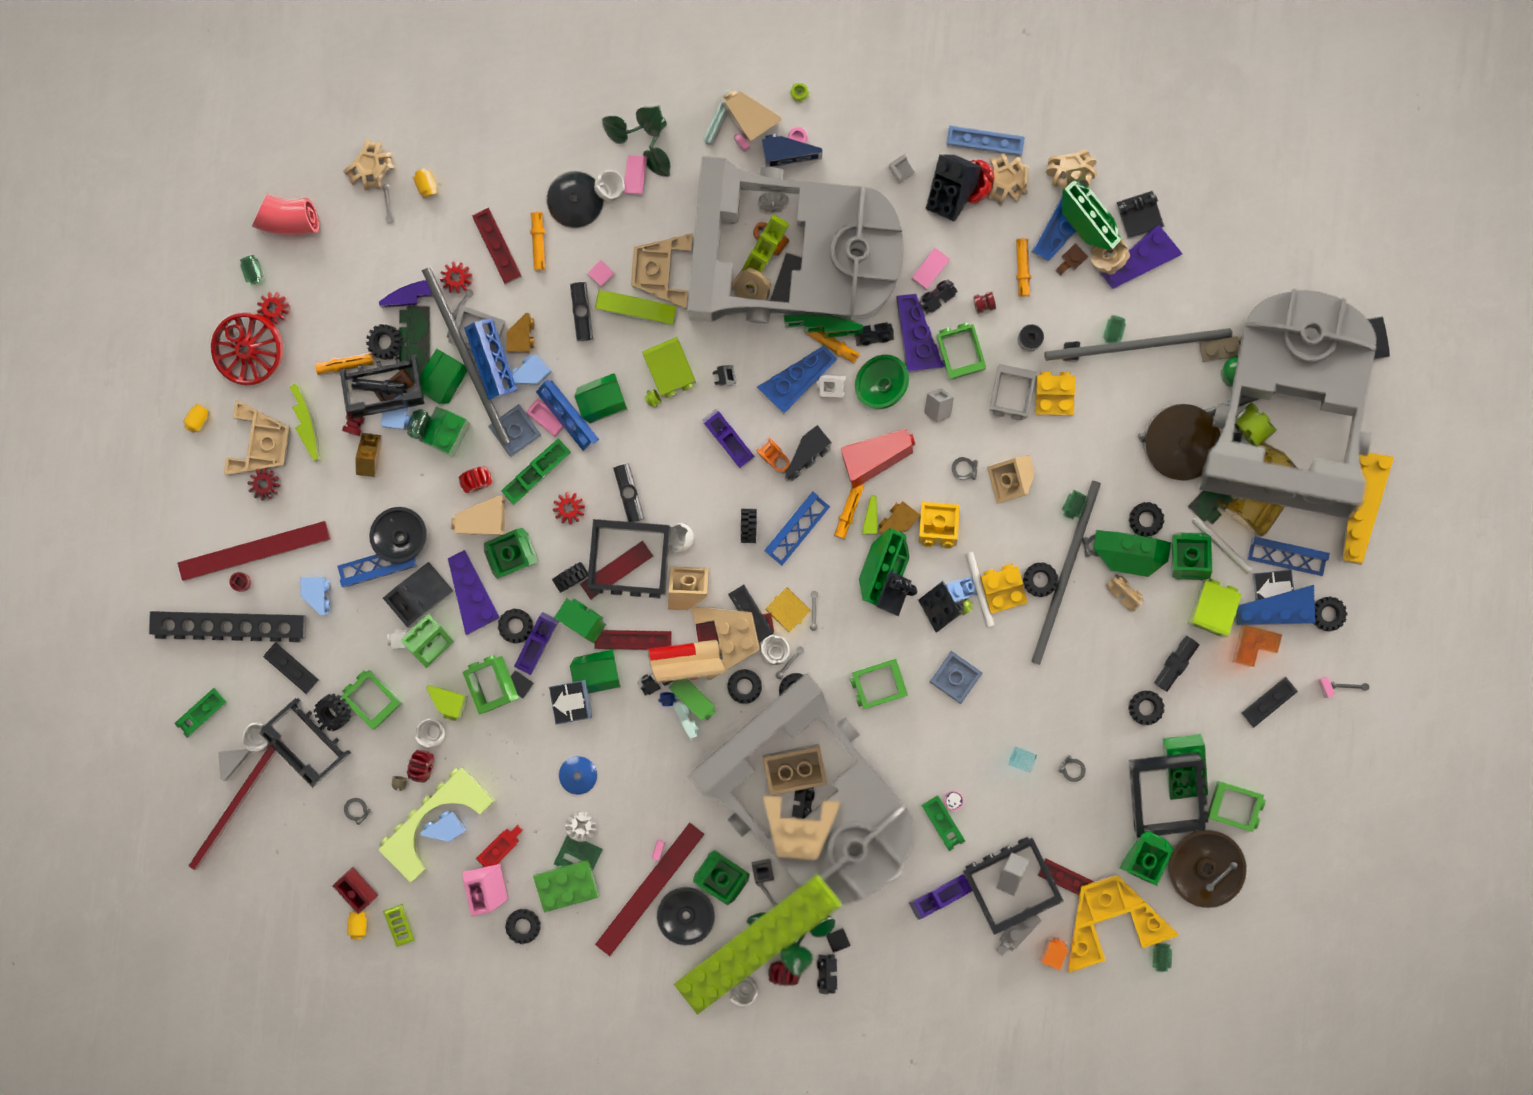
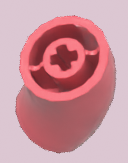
M267 194L252 227L277 235L300 236L317 233L319 231V219L312 201L307 197L302 199H282Z

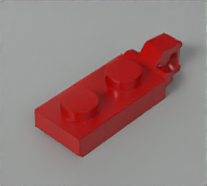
M519 825L512 831L507 828L476 860L483 867L497 865L520 841L517 836L523 829Z

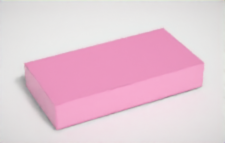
M628 155L624 179V194L642 195L647 157Z
M934 248L912 279L927 290L950 258Z
M538 398L525 412L554 437L564 428L546 404Z

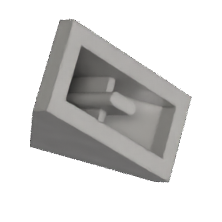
M242 749L218 752L220 779L223 782L227 781L251 751Z
M1011 853L996 889L1014 896L1029 864V860Z

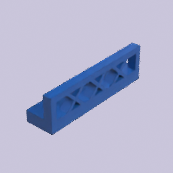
M493 318L477 321L464 327L488 399H495L501 395L517 391ZM488 324L489 335L484 332L482 325ZM490 342L496 347L495 353L489 347ZM496 361H498V362L501 363V365H502V370H501V371H500L499 369H497V367H496ZM503 379L508 382L509 389L504 390Z
M546 380L536 393L582 451H585L595 444L599 438L552 380Z
M812 491L764 552L782 566L830 506ZM815 501H818L825 507L821 513L812 514L811 506ZM809 510L810 514L804 515ZM817 516V518L813 521L812 517ZM810 517L811 525L808 528L800 529V519ZM800 531H805L803 535L800 536ZM790 532H798L799 540L796 543L788 544L787 535ZM786 546L787 554L782 560L773 554L777 547ZM788 546H793L788 552Z
M1254 536L1251 539L1247 560L1323 576L1325 564L1329 560L1330 553ZM1254 547H1262L1266 555L1261 558L1252 557ZM1280 551L1285 559L1280 562H1274L1270 554ZM1298 555L1304 563L1298 567L1293 566L1289 558ZM1313 559L1321 560L1319 571L1312 570L1308 562Z
M376 554L338 565L341 587L346 588L418 567L416 559L414 558L399 564L391 563V565L383 567L379 564L381 558ZM370 561L375 564L371 571L364 572L361 570L364 562ZM351 566L356 569L354 576L345 578L343 568Z

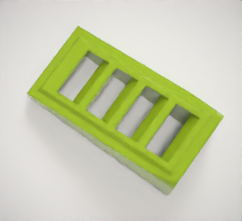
M872 495L870 498L862 535H876L878 533L876 495Z
M403 904L383 911L396 947L415 941ZM400 912V916L391 918V914ZM403 920V923L393 925L394 921ZM405 926L406 930L396 933L395 929ZM408 933L409 937L401 940L398 939V936Z

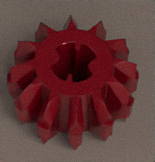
M263 468L262 474L257 469V476L250 475V478L254 479V481H249L247 484L253 486L249 489V492H255L254 498L257 499L260 496V499L265 501L266 495L271 500L273 499L271 493L278 494V491L274 490V488L281 487V484L275 483L280 478L278 476L273 477L274 471L271 470L268 473L267 468ZM267 480V481H268V482H266V484H268L267 488L263 487V488L261 489V488H260V487H262V485H260L261 481H264V482H265V481Z
M416 750L412 754L407 766L408 778L415 782L425 783L430 778L434 768V755L428 751Z
M776 961L770 963L768 976L771 983L784 986H793L799 983L800 977L797 978L792 974L783 962Z

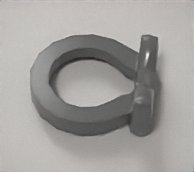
M959 457L952 464L953 475L960 480H967L969 478L976 480L978 460L972 461L966 457ZM961 461H966L973 467L972 472L966 476H960L956 472V466Z
M1095 534L1089 538L1084 537L1082 539L1085 557H1090L1091 555L1099 557L1096 552L1089 548V543L1095 538Z
M1068 755L1062 762L1058 772H1063L1064 777L1071 782L1080 781L1086 773L1085 765L1078 759H1071V755ZM1067 763H1077L1081 766V774L1076 778H1072L1068 775L1065 766Z
M351 798L344 805L346 817L357 821V825H360L372 812L371 809H367L366 803L360 798ZM352 802H359L362 805L364 812L362 817H353L349 814L348 807Z

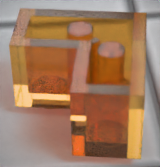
M1242 625L1232 663L1254 667L1258 650L1274 654L1278 653L1282 634Z

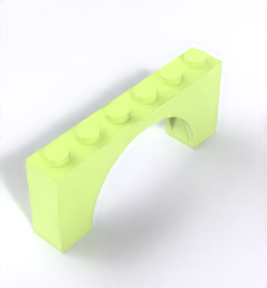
M455 768L448 775L450 779L446 783L442 781L435 788L436 793L432 797L428 795L421 802L423 806L418 811L414 809L407 816L409 820L405 824L401 822L393 830L395 834L391 838L387 836L380 842L381 847L378 850L410 883L426 869L417 853L416 833L427 813L442 804L458 803L472 808L478 814H482L495 801L464 768L459 770Z

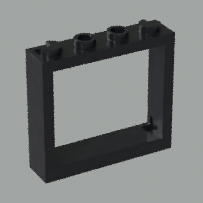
M593 519L587 588L592 589V593L603 594V590L611 591V595H622V592H629L630 596L641 597V594H649V598H660L661 595H665L671 526ZM600 529L664 534L659 589L596 584Z
M1198 752L1129 760L1133 825L1137 838L1147 831L1160 836L1206 830L1205 823L1209 821L1208 813L1204 809V805H1207V796L1203 794V788H1206L1205 776H1202V770H1205L1204 759L1200 758ZM1194 766L1198 819L1144 825L1140 772Z
M1028 837L1017 841L1018 845L1014 847L1008 845L1000 849L1001 853L995 856L993 853L983 858V862L979 864L973 862L966 866L967 870L963 871L994 935L1064 902L1033 837L1030 839ZM1031 847L1054 893V897L995 924L972 875L1010 857L1011 853L1017 854Z

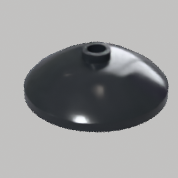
M570 171L558 176L552 182L547 192V207L551 216L559 224L568 228H582L598 218L602 211L604 200L595 192V179L584 172ZM574 194L578 196V199L575 201L571 200V196Z
M389 508L380 513L373 521L369 533L370 544L374 552L384 561L396 564L408 562L419 555L425 546L427 539L426 525L419 514L409 508ZM399 536H404L402 541H398Z
M680 887L670 891L661 900L657 910V923L660 931L668 940L679 945H693L702 941L711 932L715 921V911L710 899L702 891L692 887ZM684 912H689L690 917L688 919L683 918Z

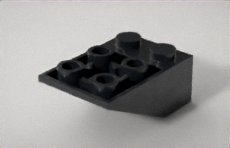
M939 154L925 209L955 222L978 184L982 166L954 154Z
M818 425L802 436L785 475L786 482L789 479L793 481L801 475L800 470L804 467L809 469L816 463L815 458L819 455L824 457L831 451L830 446L832 442Z
M428 562L385 595L383 600L405 626L411 628L451 594L453 589L431 563Z

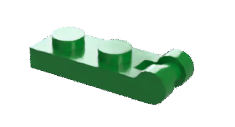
M213 688L174 724L177 728H181L184 731L185 737L188 738L222 708L227 701ZM188 719L193 722V725L190 727L186 723Z
M938 795L921 805L948 851L954 849L955 845L966 842ZM953 832L955 837L949 840L946 835Z

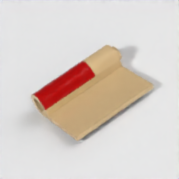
M717 640L648 648L649 664L656 682L686 678L697 679L701 676L725 673V668L719 657L722 654V647Z

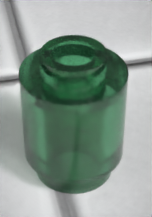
M254 255L240 259V268L246 283L250 282L251 285L261 282L264 274L258 259Z
M1111 315L1110 319H1108L1103 334L1106 343L1122 341L1126 327V320L1124 318Z
M418 409L412 412L407 426V434L410 437L421 439L425 435L431 419L427 411Z
M1076 490L1069 493L1061 509L1064 512L1063 515L1072 520L1074 517L1079 518L1086 504L1085 499L1087 496Z
M1155 944L1152 967H1155L1156 971L1168 972V968H1172L1171 944Z

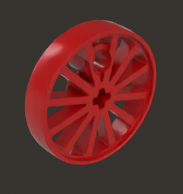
M242 312L225 318L217 326L211 339V356L216 368L226 379L239 385H255L267 380L278 370L284 355L283 339L278 328L268 318L257 313ZM241 317L249 318L247 334ZM233 320L236 322V324L228 326ZM256 320L264 325L253 337ZM234 328L239 330V337L234 335ZM269 329L274 338L257 343ZM223 330L229 341L220 339ZM272 342L276 343V352L258 348ZM219 345L231 347L235 351L220 355ZM259 354L274 357L275 361L273 366H271ZM237 355L232 364L227 368L222 359ZM241 361L240 377H238L232 371ZM256 361L267 370L263 377L260 375ZM248 364L251 366L254 379H246Z

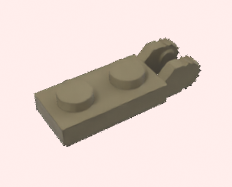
M1236 336L1199 343L1202 361L1207 362L1238 356L1239 342H1241L1242 337Z

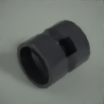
M1029 324L1024 326L1017 337L1019 347L1027 352L1037 350L1043 343L1044 333L1037 325Z

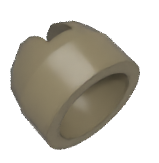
M393 776L392 788L397 790L399 787L400 791L404 790L408 779L402 776Z

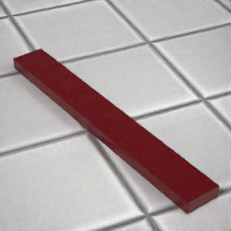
M322 521L177 562L182 581L328 541L331 538L326 521Z
M269 745L190 862L189 867L193 870H197L277 753L271 745Z
M689 822L595 945L608 956H611L705 835L702 831Z

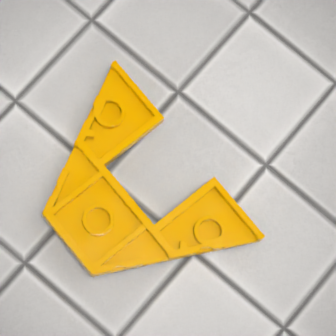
M1116 874L1080 887L1068 972L1071 973L1106 961L1094 927L1095 923L1130 912L1142 948L1175 938L1179 935Z

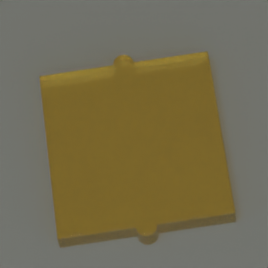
M788 587L779 596H775L774 601L765 609L788 632L798 623L801 624L802 619L811 611Z

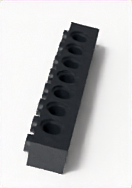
M150 611L149 634L155 635V639H166V635H174V639H185V636H193V640H205V636H212V640H224V637H231V641H243V637H251L250 641H262V638H270V642H281V638H289V642H301V639H306L307 616ZM169 620H172L175 624L174 629L171 631L166 628ZM191 620L194 628L191 631H187L185 624ZM208 621L213 623V629L210 632H207L204 628L205 623ZM229 621L232 624V630L225 632L224 624ZM246 622H249L252 626L251 631L248 633L243 631V625ZM268 622L271 630L268 633H264L262 625ZM284 623H288L290 626V631L287 634L281 631V626Z

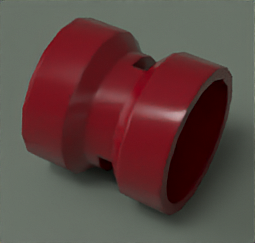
M992 291L986 292L985 295H973L977 314L983 313L984 310H996Z
M346 414L347 422L343 425L342 431L360 436V428L364 424L365 418L349 419Z
M236 572L229 579L230 587L239 592L247 591L251 586V578L245 573Z

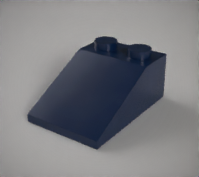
M776 134L766 135L765 139H762L766 167L822 159L823 151L820 147L777 136Z

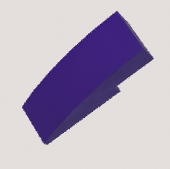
M426 280L408 284L388 294L379 301V306L381 308L419 305V298L433 297Z
M717 409L701 420L739 468L755 457Z
M544 612L540 614L514 665L515 668L529 675L533 673L559 623L557 619Z
M962 874L909 902V905L917 920H920L972 892V889L965 875Z

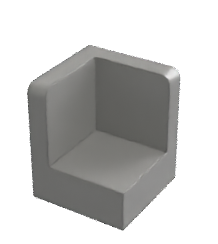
M906 154L889 164V169L898 183L915 174L907 160Z
M942 388L927 393L924 413L936 422L950 417L954 397Z

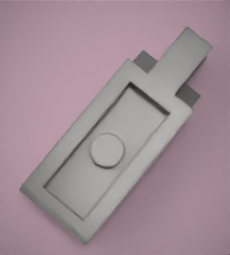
M1035 915L1005 930L999 939L1002 943L996 951L1001 955L1008 949L1013 951L1042 920Z

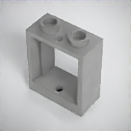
M462 305L460 309H456L453 317L458 328H460L465 313L484 320L493 318L500 339L506 323L504 320ZM448 330V333H447V338H449L448 342H449L450 344L455 345L454 340H453V338H452V336H451V334H450V332H449V330ZM490 342L489 347L495 353L496 347ZM466 343L468 350L472 351L470 344Z
M999 364L989 411H993V415L1004 417V414L1012 415L1011 418L1022 421L1023 418H1027L1037 371ZM1001 375L1029 380L1023 411L995 406Z

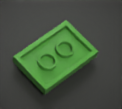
M589 860L533 875L544 913L600 897Z

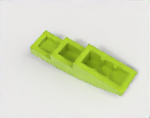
M773 214L741 271L753 268L763 273L790 224Z
M598 290L595 309L667 325H673L677 307Z
M295 383L289 387L298 402L297 405L292 407L301 423L295 429L313 461L318 462L320 461L319 447L314 421L308 403L299 385Z

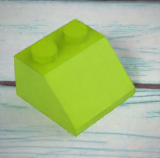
M427 685L426 689L438 712L444 714L443 718L452 721L462 718L468 696Z

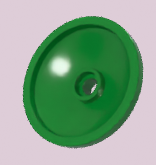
M883 354L871 358L860 368L855 379V392L858 399L865 406L872 409H885L893 406L904 396L908 388V369L899 358L893 355Z

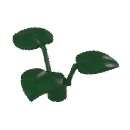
M660 105L639 108L636 111V120L640 126L627 130L625 120L618 116L608 115L602 119V125L608 137L619 144L627 141V134L644 128L648 135L654 136L649 145L650 150L643 152V156L647 157L646 166L657 175L670 176V160L668 155L660 148H653L661 131L667 125L665 118L662 116Z
M767 912L754 914L746 922L750 926ZM830 915L809 930L811 935L814 937L828 935L835 926V919ZM806 933L799 938L797 943L794 941L788 947L782 948L780 953L784 965L797 978L801 976L813 961L812 953L807 948L800 946Z

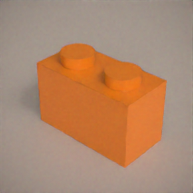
M1053 937V940L1047 939L1039 961L1057 970H1061L1069 950L1065 946L1066 943Z

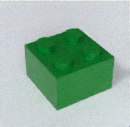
M566 598L554 618L587 640L595 643L606 626V623L602 622L603 617L590 608L587 612L588 607L576 599L570 601Z

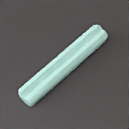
M721 102L704 136V142L711 145L714 143L727 115V111Z

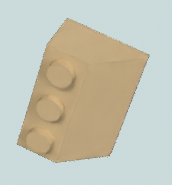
M819 744L762 755L770 796L827 784Z

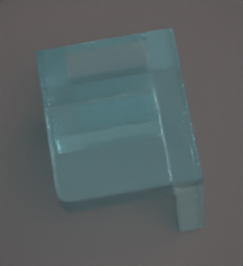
M1014 746L1008 765L1030 773L1037 755Z

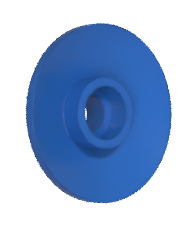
M574 756L567 759L559 770L560 784L571 794L580 795L587 793L594 787L597 780L595 765L589 759L582 756ZM575 772L581 773L580 779L574 778Z

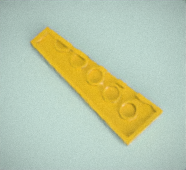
M1368 453L1367 456L1359 455L1360 468L1366 485L1361 507L1352 519H1347L1342 562L1362 565L1393 463L1394 457L1374 453Z

